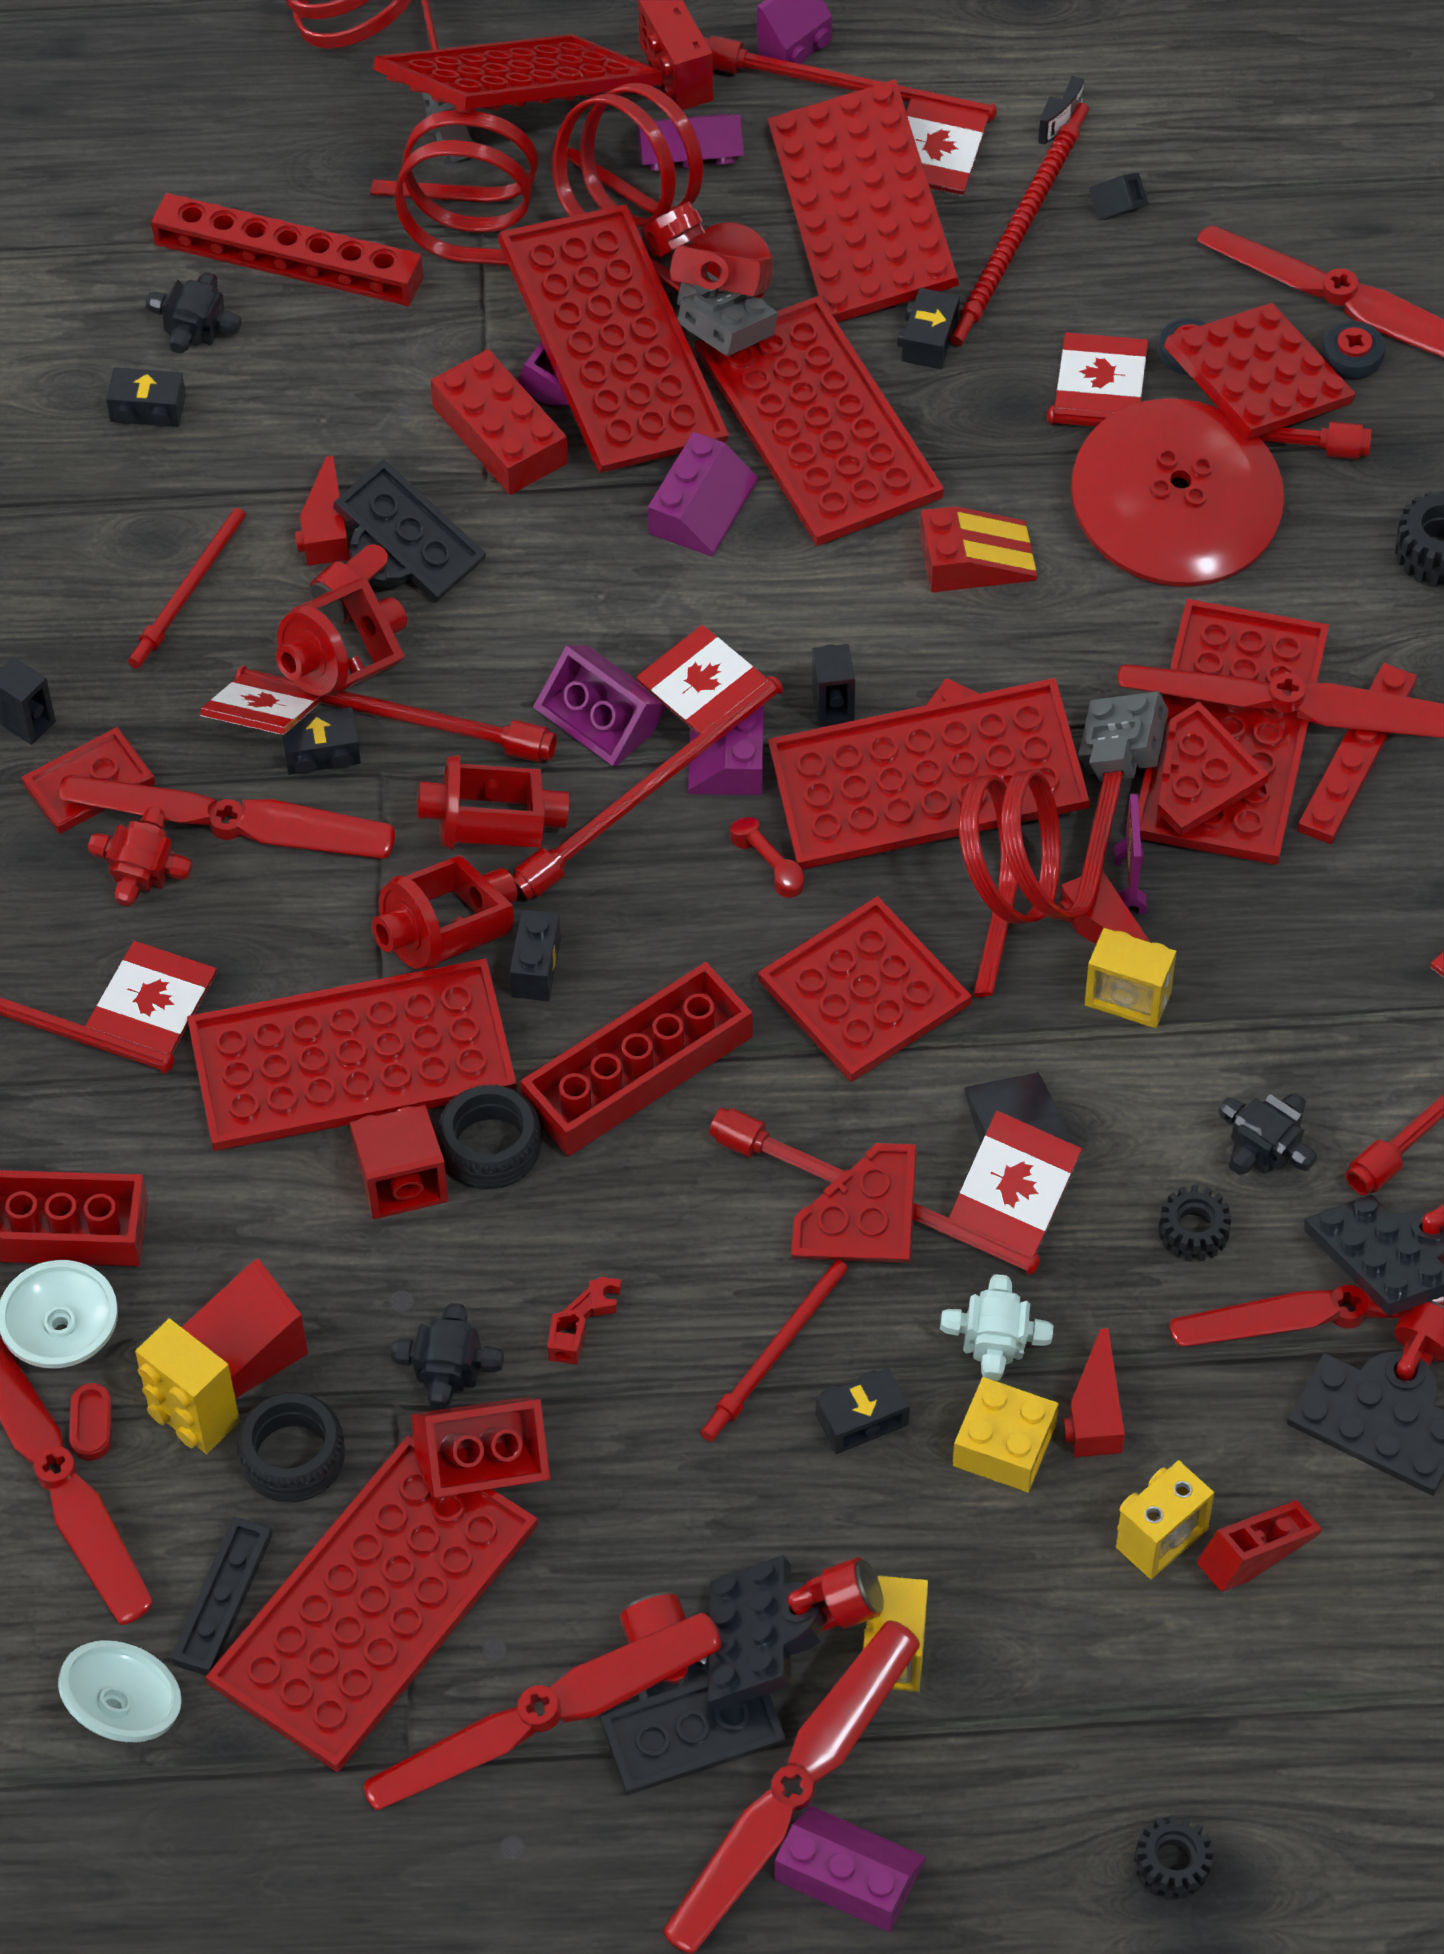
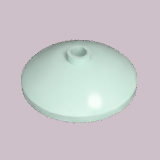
M54 1260L35 1265L19 1274L8 1285L0 1299V1334L5 1345L22 1361L42 1368H64L89 1359L108 1342L117 1323V1301L110 1283L94 1268L76 1261ZM58 1325H67L65 1329L55 1330Z
M95 1641L84 1644L68 1655L59 1673V1693L68 1711L84 1727L111 1740L143 1742L157 1738L171 1728L181 1708L180 1689L170 1670L152 1654L127 1643Z

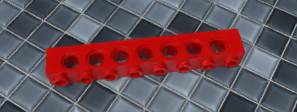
M166 193L151 221L154 244L156 246L410 307L424 278L422 254L381 245L377 242L352 238L344 234L331 233L314 227H306L281 219L256 215L248 211L206 203L185 196Z

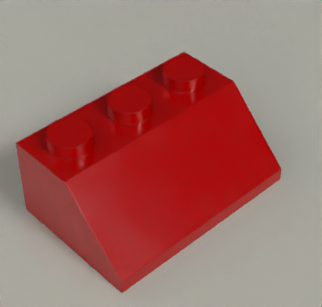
M523 1397L411 1414L415 1455L433 1498L550 1480L541 1399Z

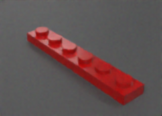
M1383 663L1369 690L1410 697L1416 685L1417 675ZM1348 729L1299 821L1297 832L1332 845L1390 733Z

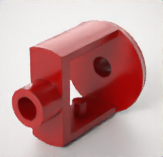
M733 222L714 224L704 229L705 233L693 240L692 243L677 246L671 261L672 281L698 285L708 290L718 289L754 296L759 299L763 297L770 285L773 263L769 248L758 233L745 225ZM707 272H709L719 280L714 281L710 279Z
M367 578L354 580L296 606L288 612L278 627L277 665L286 678L293 680L301 689L309 694L316 696L337 694L403 661L405 656L394 634L405 629L407 624L406 612L401 603L395 598L387 597L378 602ZM343 599L374 664L364 668L358 655L348 659L346 648L339 632L333 623L318 609Z
M457 754L446 759L443 783L419 781L417 819L440 820L441 846L451 851L454 849L455 842L541 848L544 827L563 829L567 827L569 792L543 790L541 769L460 764V755ZM459 799L527 804V811L459 806Z
M462 855L407 876H396L380 892V915L372 920L373 936L378 946L384 952L394 951L411 968H433L438 962L510 934L514 918L512 903L517 900V887L512 875L506 869L499 868L481 875ZM454 891L476 914L466 918L462 916L457 917L453 923L440 928L429 900Z

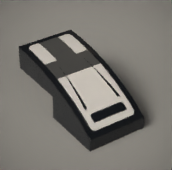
M1072 76L1063 99L1049 96L1040 118L1038 143L1045 145L1058 135L1060 127L1069 121L1078 103L1083 102L1085 79Z

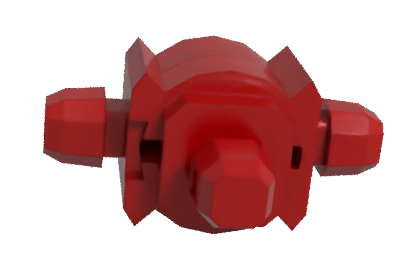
M149 807L144 812L141 821L130 822L128 828L122 824L118 825L113 839H111L110 835L99 833L93 834L90 838L88 851L98 858L104 860L106 858V862L110 865L109 873L117 883L115 899L116 903L131 907L136 902L140 891L150 892L152 885L159 889L163 888L167 874H169L170 878L179 880L188 879L191 874L192 862L187 857L179 854L174 855V851L171 850V839L167 837L166 831L163 830L166 821L165 814L159 808Z

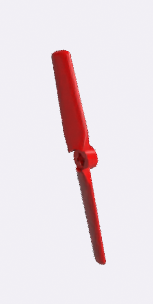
M1214 225L1206 227L1198 235L1197 240L1200 244L1290 287L1320 298L1324 297L1332 305L1344 306V313L1355 321L1371 325L1382 334L1444 358V319L1388 291L1358 283V278L1350 270L1334 269L1326 273L1313 265Z
M1124 664L1120 667L1117 674V681L1123 688L1147 692L1159 691L1160 694L1242 708L1271 709L1272 707L1283 713L1297 711V718L1322 726L1444 738L1443 703L1334 683H1304L1299 676L1292 673L1278 674L1270 683L1243 677ZM1283 690H1289L1290 696L1283 695Z
M74 775L67 776L59 788V797L65 801L143 816L149 807L159 808L164 811L166 821L180 824L209 825L212 834L222 840H232L242 835L262 844L385 859L390 855L395 842V829L391 824L274 799L242 800L241 805L239 802L231 799L217 802V799L190 791ZM227 816L233 817V819L229 820L228 824L222 823Z
M1342 1285L1333 1292L1332 1290L1298 1291L1176 1317L1170 1321L1169 1329L1174 1341L1181 1347L1310 1329L1330 1321L1342 1328H1355L1360 1326L1366 1317L1401 1318L1404 1311L1388 1316L1360 1287ZM1444 1296L1432 1300L1444 1306ZM1348 1301L1350 1306L1355 1307L1354 1312H1348L1346 1307H1342V1302Z
M0 1336V1421L13 1447L33 1465L39 1484L50 1491L55 1524L120 1625L132 1623L147 1613L153 1604V1600L98 1492L77 1475L72 1454L63 1448L60 1428ZM56 1463L58 1467H61L62 1471L54 1474L49 1468L51 1464Z
M699 1613L574 1667L549 1688L541 1685L530 1687L518 1699L517 1707L490 1714L367 1779L364 1784L365 1797L372 1808L381 1810L507 1754L535 1734V1732L551 1730L559 1723L560 1719L563 1723L596 1717L718 1651L721 1648L718 1629L707 1614ZM540 1701L545 1706L546 1712L542 1716H538L534 1712V1704Z
M886 1621L799 1729L788 1761L789 1765L782 1767L775 1773L770 1790L743 1810L665 1926L663 1933L674 1947L686 1953L696 1952L783 1842L794 1811L803 1809L811 1803L815 1795V1784L844 1762L920 1647L918 1638L906 1626L896 1621ZM797 1778L802 1779L800 1787L803 1793L800 1796L793 1793L789 1798L785 1797L786 1789L783 1783L786 1780L794 1782Z

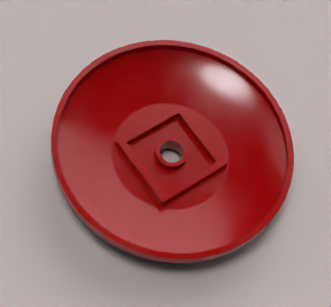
M1169 398L1143 401L1125 407L1107 417L1098 424L1082 444L1074 464L1071 479V496L1076 518L1093 546L1107 560L1127 573L1146 581L1168 586L1191 587L1208 585L1223 581L1242 572L1258 560L1266 551L1278 530L1283 513L1284 489L1278 465L1266 444L1259 436L1246 439L1220 409L1186 399ZM1183 478L1189 483V486L1180 489L1175 487L1171 480Z

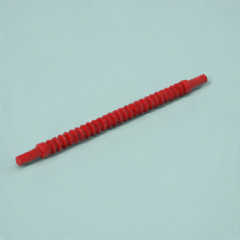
M1083 102L1078 103L1069 121L1060 127L1058 135L1051 144V148L1047 151V155L1040 164V168L1033 177V181L1029 184L1026 194L1022 197V201L1015 210V215L1011 217V221L1004 230V235L1000 237V242L997 243L993 255L990 256L989 262H987L985 269L982 271V275L978 278V282L974 285V289L960 311L961 319L950 337V342L953 345L961 346L973 324L980 321L983 311L990 302V297L994 295V290L998 288L1005 270L1009 267V263H1011L1016 250L1023 241V236L1027 234V230L1034 221V216L1038 214V210L1045 201V196L1048 195L1049 190L1052 188V183L1055 182L1056 176L1059 175L1063 163L1066 162L1070 154V150L1073 149L1080 136L1079 128L1089 112L1087 104Z

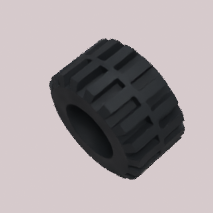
M1440 490L1439 494H1434L1433 491L1426 492L1424 498L1417 496L1412 499L1411 504H1407L1404 507L1403 514L1400 516L1395 544L1396 560L1399 565H1404L1403 571L1408 576L1415 575V581L1419 583L1423 581L1429 582V586L1437 587V584L1444 585V541L1432 538L1436 536L1444 537V491Z

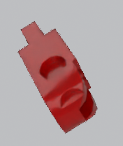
M690 202L662 215L639 230L652 256H659V258L676 250L678 245L687 244L705 233L701 225L703 221L697 209L693 210Z

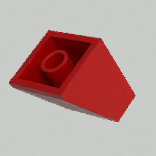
M426 1105L403 1107L396 1112L379 1116L368 1115L358 1121L350 1122L352 1143L373 1220L449 1202L444 1159Z
M259 1259L251 1262L181 1327L228 1364L235 1399L308 1354L301 1313Z

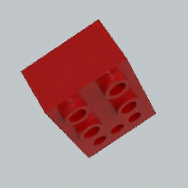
M638 0L639 45L648 60V66L664 72L662 85H660L661 92L670 97L681 110L714 101L713 53L683 0Z

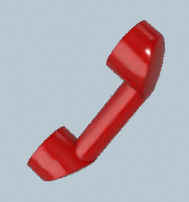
M743 817L734 821L730 826L731 842L736 847L742 849L754 847L774 869L775 891L785 898H793L801 894L804 889V873L802 868L793 860L782 857L760 832L759 821L753 817Z

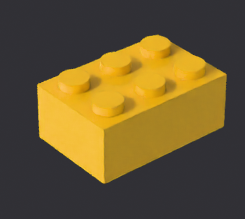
M170 1318L135 1350L139 1365L137 1370L142 1378L144 1386L142 1391L147 1399V1411L150 1416L159 1424L164 1425L167 1423L174 1428L178 1438L190 1448L196 1446L207 1455L240 1422L228 1364Z

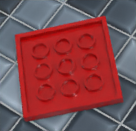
M1273 303L1170 335L1164 344L1167 351L1246 439L1350 405L1356 396V393Z
M878 896L758 972V981L850 1082L855 1081L971 1005L972 1002L970 993Z

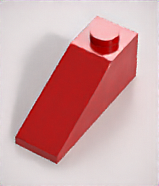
M333 456L325 458L301 512L300 522L302 531H295L298 553L305 552L307 566L350 560L344 518L333 509L334 501L340 497Z
M1103 870L1095 900L1089 911L1078 918L1063 919L1066 923L1070 922L1079 935L1096 945L1103 928L1112 931H1123L1134 938L1150 942ZM1081 877L1061 885V896L1058 906L1065 910L1071 908L1078 893Z
M1108 1328L1100 1329L1072 1398L1069 1418L1063 1419L1065 1443L1072 1442L1074 1457L1120 1454L1123 1450L1124 1428Z
M1295 1500L1217 1530L1196 1563L1219 1590L1224 1592L1249 1582L1317 1537L1323 1529L1304 1507Z

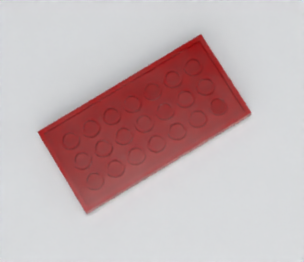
M574 34L375 56L373 70L386 75L388 81L405 83L409 85V90L432 95V100L455 105V110L464 113H474L476 108L482 107L498 110L501 108V105L506 104L522 107L526 105V102L530 101L550 103L551 99L554 98L574 100L575 96L578 95L595 97L600 95L601 92H608L629 83L657 86L662 85L664 73Z
M896 79L767 118L818 295L836 322L914 300L919 288L940 292L960 286Z
M626 204L505 230L499 233L497 239L599 473L680 454L693 432L724 443L727 442L729 433Z
M820 296L777 311L778 316L773 336L730 356H726L702 339L695 341L697 355L816 546L944 498V487Z
M1186 599L1170 669L1243 677L1270 683L1278 674L1292 673L1299 676L1304 683H1317L1329 624ZM1283 690V695L1290 696V691ZM1164 694L1163 700L1169 712L1158 764L1155 767L1146 768L1138 800L1140 838L1278 865L1309 721L1297 718V711L1283 713L1272 707L1271 709L1242 708ZM1200 702L1269 773V779L1267 784L1180 836L1157 812L1169 724L1171 718Z
M1056 678L768 739L796 863L802 869L959 836V817L963 797L969 783L977 776L994 774L999 776L1008 786L1010 779L1016 772L1036 769L1045 775L1051 786L1058 815L1090 808L1088 793ZM1029 784L1026 787L1023 798L1021 823L1039 819L1036 803ZM987 788L980 807L979 832L998 828L994 805Z
M487 958L187 1016L213 1151L350 1125V1122L358 1121L368 1115H384L408 1106L418 1107L426 1105L427 1109L442 1107L449 1104V1101L453 1097L458 1096L460 1092L463 1093L464 1090H469L471 1087L475 1088L478 1085L480 1087L484 1084L486 1086L497 1084L498 1086L503 1085L505 1088L510 1087L512 1090L517 1091V1083Z
M407 1435L205 1677L207 1685L338 1773L538 1527V1518L493 1489L433 1498L415 1455L414 1439Z

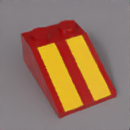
M958 506L921 510L920 541L931 593L1037 581L1036 567L1024 520Z

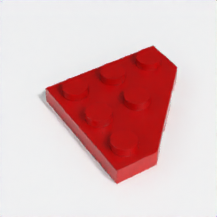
M1197 702L1170 719L1157 812L1182 836L1267 784L1269 773L1200 702Z
M876 1143L849 1171L843 1172L824 1189V1193L811 1205L805 1206L796 1214L793 1222L791 1253L793 1259L911 1263L917 1158L916 1144Z

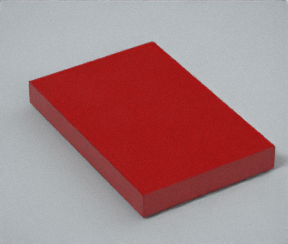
M118 727L21 777L24 787L59 834L106 810L105 808L62 800L59 797V788L67 776L74 775L146 786L155 784L154 775Z

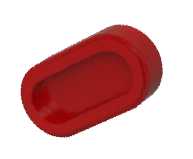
M88 1383L77 1388L71 1397L69 1440L72 1451L78 1458L94 1461L106 1455L111 1447L112 1401L110 1393L104 1386L97 1383Z

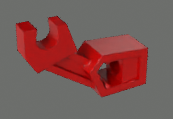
M600 1277L590 1281L589 1287L565 1310L552 1315L547 1345L548 1361L578 1365L587 1334L586 1320L592 1314L594 1317L617 1312V1299H608L604 1296L608 1293L620 1295L622 1289L621 1279ZM576 1328V1334L561 1332L563 1330Z

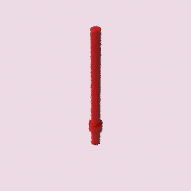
M234 508L153 625H148L139 637L140 643L128 659V663L133 668L139 669L151 651H156L164 641L165 631L245 519L246 513L242 509Z
M836 1260L734 1390L730 1394L726 1393L717 1403L715 1414L700 1431L701 1436L705 1440L713 1442L729 1421H735L743 1411L745 1400L848 1271V1266L843 1261Z

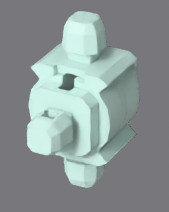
M993 1275L990 1279L988 1290L982 1291L980 1297L976 1294L972 1295L967 1313H962V1309H946L941 1314L940 1330L956 1336L959 1333H965L963 1351L966 1354L973 1352V1358L981 1361L983 1377L995 1381L1000 1380L1003 1376L1006 1364L1013 1363L1014 1358L1017 1360L1023 1358L1027 1341L1031 1342L1032 1345L1045 1346L1051 1344L1053 1336V1324L1039 1319H1035L1034 1322L1029 1321L1030 1303L1028 1301L1020 1303V1296L1012 1293V1282L1006 1275Z

